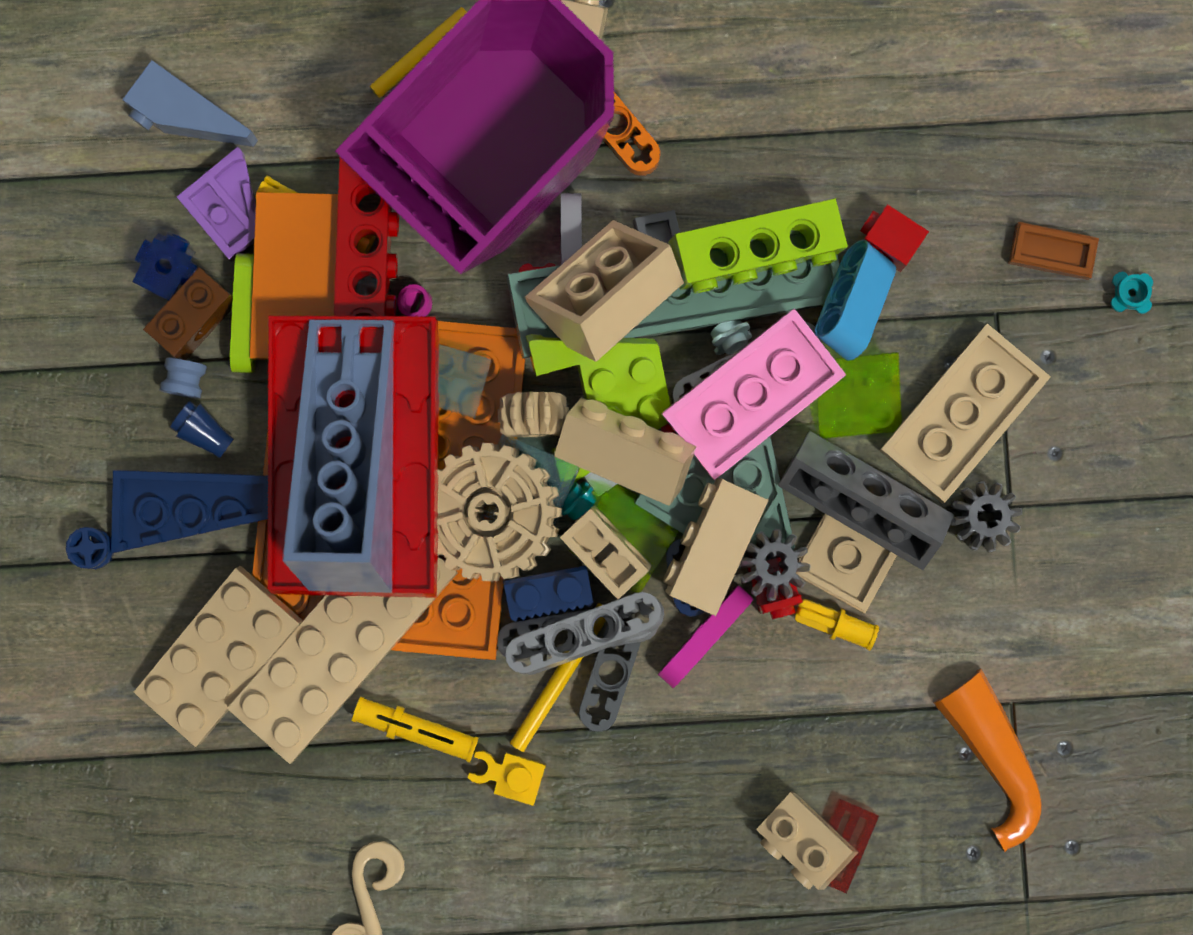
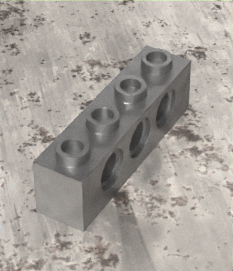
M811 431L808 432L778 484L782 489L921 570H924L943 544L954 514Z

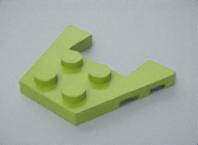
M541 334L525 336L533 371L536 376L577 365L586 400H596L605 404L608 409L624 416L637 417L643 420L647 426L657 430L668 423L661 413L669 408L671 404L660 350L655 339L622 338L595 362L568 348L560 338L542 337ZM552 448L553 457H554L556 448ZM554 457L562 488L570 486L590 473L585 469Z

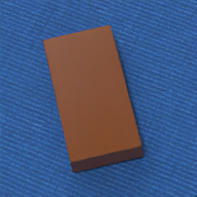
M1018 222L1015 225L1008 264L1089 280L1092 278L1099 238Z

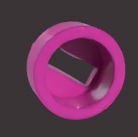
M412 284L404 287L397 297V306L405 316H427L432 310V297L420 285ZM421 294L423 295V298L418 311L415 312L419 301V295Z

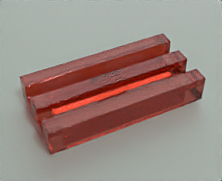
M839 798L828 824L837 831L845 810L850 812L851 814L841 835L848 843L859 817L866 819L855 845V849L858 851L857 855L847 864L841 881L834 879L828 885L847 894L879 815Z

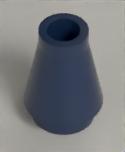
M191 401L184 406L170 426L172 430L178 433L176 435L177 438L213 453L218 458L224 454L234 440L201 404L197 407Z

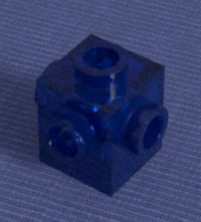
M167 232L166 236L158 233L152 242L145 239L134 259L135 262L141 265L132 282L170 300L176 293L179 285H184L197 270L198 265L191 262L196 252L188 248L190 245L188 240L172 232ZM161 259L169 260L172 268L165 267Z

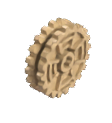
M482 443L481 450L471 445L463 447L461 457L452 454L444 459L446 468L444 470L437 469L438 556L446 557L444 566L450 571L462 568V577L468 579H478L481 575L482 581H499L500 575L503 579H512L519 576V568L522 570H532L536 567L535 557L537 555L547 556L551 550L547 544L549 537L557 538L560 529L553 525L554 519L562 517V508L554 506L553 502L559 496L557 487L548 486L547 481L551 475L547 469H536L537 459L524 453L519 456V449L503 445L500 450L499 445L493 443ZM486 504L497 505L499 512H494L495 515H498L495 521L484 519L483 513L488 512L484 510Z

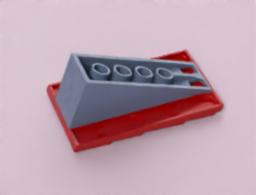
M268 316V591L271 594L437 598L439 336L436 316Z

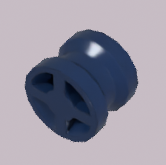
M90 527L77 529L69 536L66 542L68 559L73 565L80 568L96 570L103 568L111 561L114 553H111V537L107 532Z

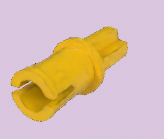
M802 599L803 603L798 605L795 613L796 622L830 634L829 639L835 640L838 637L862 646L869 651L872 649L879 632L878 625L845 614V609L841 608L839 611L807 599Z

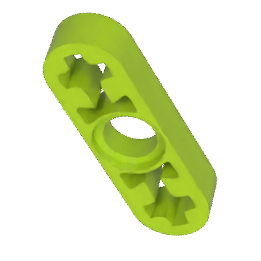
M237 253L235 258L230 339V368L232 372L254 373L256 367V360L250 358L254 254Z

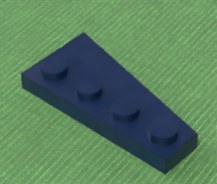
M113 470L111 553L268 519V475Z

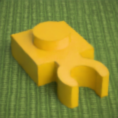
M486 751L475 752L474 757L484 760L488 765V770L482 775L470 772L468 775L469 780L478 784L486 783L489 780L495 781L497 784L494 794L534 806L546 764L507 752L503 764L496 762L495 758Z

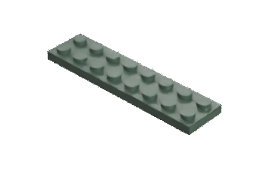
M791 231L790 240L792 244L797 248L805 249L806 239L804 235L799 231ZM752 239L750 241L752 253L757 257L766 258L767 248L765 244L760 240ZM712 248L710 250L712 262L719 267H726L728 259L725 252L718 248ZM836 255L837 261L813 267L812 261L798 263V270L783 275L773 276L772 270L758 272V279L743 284L734 285L732 279L717 282L718 288L703 293L694 294L692 288L683 290L678 288L623 338H644L718 325L724 322L789 312L794 308L798 311L824 306L839 268L838 256ZM559 266L512 273L506 277L522 359L530 358L526 335L541 334L542 337L559 338L528 305L525 299L528 293Z

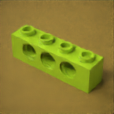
M836 198L677 233L668 241L684 282L679 289L692 288L694 294L718 288L717 282L732 279L734 285L751 282L758 279V272L772 270L773 276L787 274L798 270V263L812 261L813 267L830 264L837 261L836 255L848 247ZM791 231H799L804 235L806 239L805 249L797 248L792 244L790 240ZM752 239L760 240L765 244L767 248L766 258L757 257L752 253L750 249V241ZM712 248H718L725 252L728 259L726 267H719L712 262L710 258V250Z

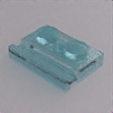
M439 344V408L475 418L492 360Z

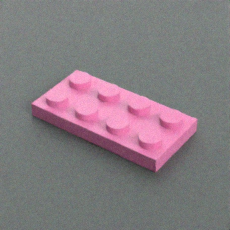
M794 308L662 412L661 415L685 442L697 446L694 453L695 458L710 477L715 480L846 376V374Z

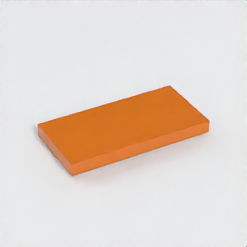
M256 192L250 338L251 359L268 360V316H334L338 194Z

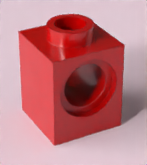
M888 204L881 214L873 210L860 230L866 235L864 240L895 264L896 270L902 272L929 233L927 229Z

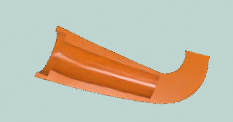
M980 668L962 686L933 703L966 742L1010 801V814L1007 820L999 827L991 828L1003 851L1006 852L1007 849L1024 842L1034 832L1040 820L1041 797L1038 784L1023 748L1001 703Z

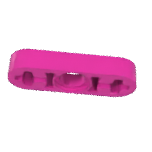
M739 585L736 586L723 600L717 615L711 614L657 675L670 687H676L754 599Z

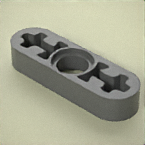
M607 624V627H606V630H605V633H604L603 638L607 635V633H608V631H609V625H608V624ZM641 642L624 645L623 651H631L629 661H626L617 654H605V649L598 651L579 711L580 719L588 729L597 732L604 731L614 724ZM608 660L619 662L624 671L621 681L614 685L604 683L599 677L600 666ZM594 684L605 691H618L615 701L607 697L605 710L610 712V717L608 719L601 718L599 724L592 723V715L586 712L588 705L595 706L598 702L600 693H591Z

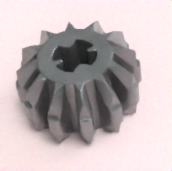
M984 481L976 483V494L968 487L961 490L962 497L967 503L954 501L951 505L954 510L962 512V516L954 517L951 521V525L963 524L964 529L958 532L956 538L961 541L972 535L969 547L971 550H978L982 542H984L987 552H993L996 550V540L1003 546H1008L1011 543V539L1006 531L1017 533L1021 529V526L1017 523L1010 521L1011 517L1022 515L1021 508L1010 510L1008 504L1015 500V494L1009 493L1001 499L1002 484H994L990 492H988V487ZM981 506H985L986 512H993L994 520L988 522L991 526L990 528H987L985 521H978L977 513L984 511Z
M780 529L772 531L770 542L762 531L758 532L755 537L759 547L749 542L745 551L753 558H742L739 564L740 567L751 568V572L744 574L740 578L742 583H747L755 578L757 583L752 588L751 593L757 596L766 586L768 601L776 600L778 587L786 599L792 597L793 591L789 582L796 587L802 588L806 582L796 572H808L811 567L810 564L798 562L797 558L808 553L807 548L801 547L796 551L791 549L797 539V536L794 534L788 536L785 542L781 543L782 534ZM767 555L769 559L776 555L781 558L779 566L783 569L782 574L779 571L772 575L767 572L769 568L768 562L765 561Z

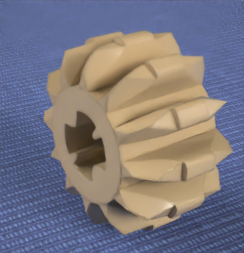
M544 391L506 394L500 399V408L498 409L500 433L507 437L523 438L561 435L566 415L569 412L566 397L561 393Z

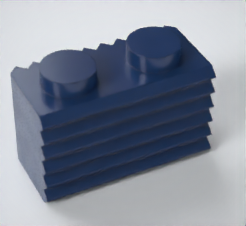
M587 566L504 581L510 618L515 622L519 618L526 620L528 616L534 619L536 615L542 617L544 613L550 616L552 611L556 614L560 610L566 613L569 608L574 611L576 607L583 609L585 605L589 608L593 605Z

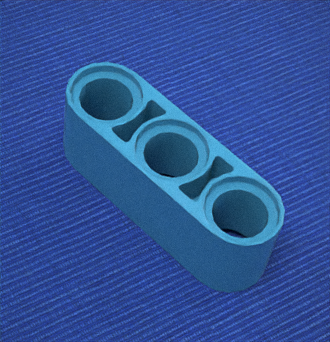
M866 240L854 243L844 254L814 331L820 340L847 361L857 358L867 348L896 273L895 264Z

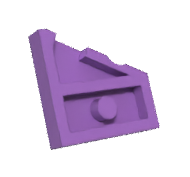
M237 147L177 196L231 262L235 260L237 253H243L252 246L255 239L256 203L245 155Z

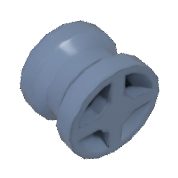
M166 358L164 367L167 370V376L161 382L159 391L201 399L202 389L199 387L200 378L206 374L207 366L182 359Z

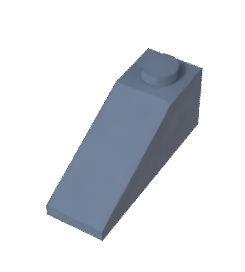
M152 60L122 99L132 110L128 116L148 131L153 125L167 134L254 147L258 141L251 130Z

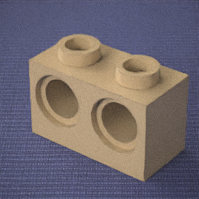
M596 505L560 537L617 599L622 597L652 566Z

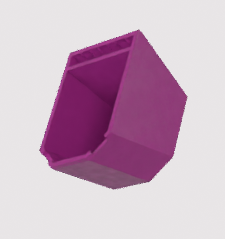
M478 0L335 152L456 271L463 274L507 250L593 161L614 117V53L561 0Z

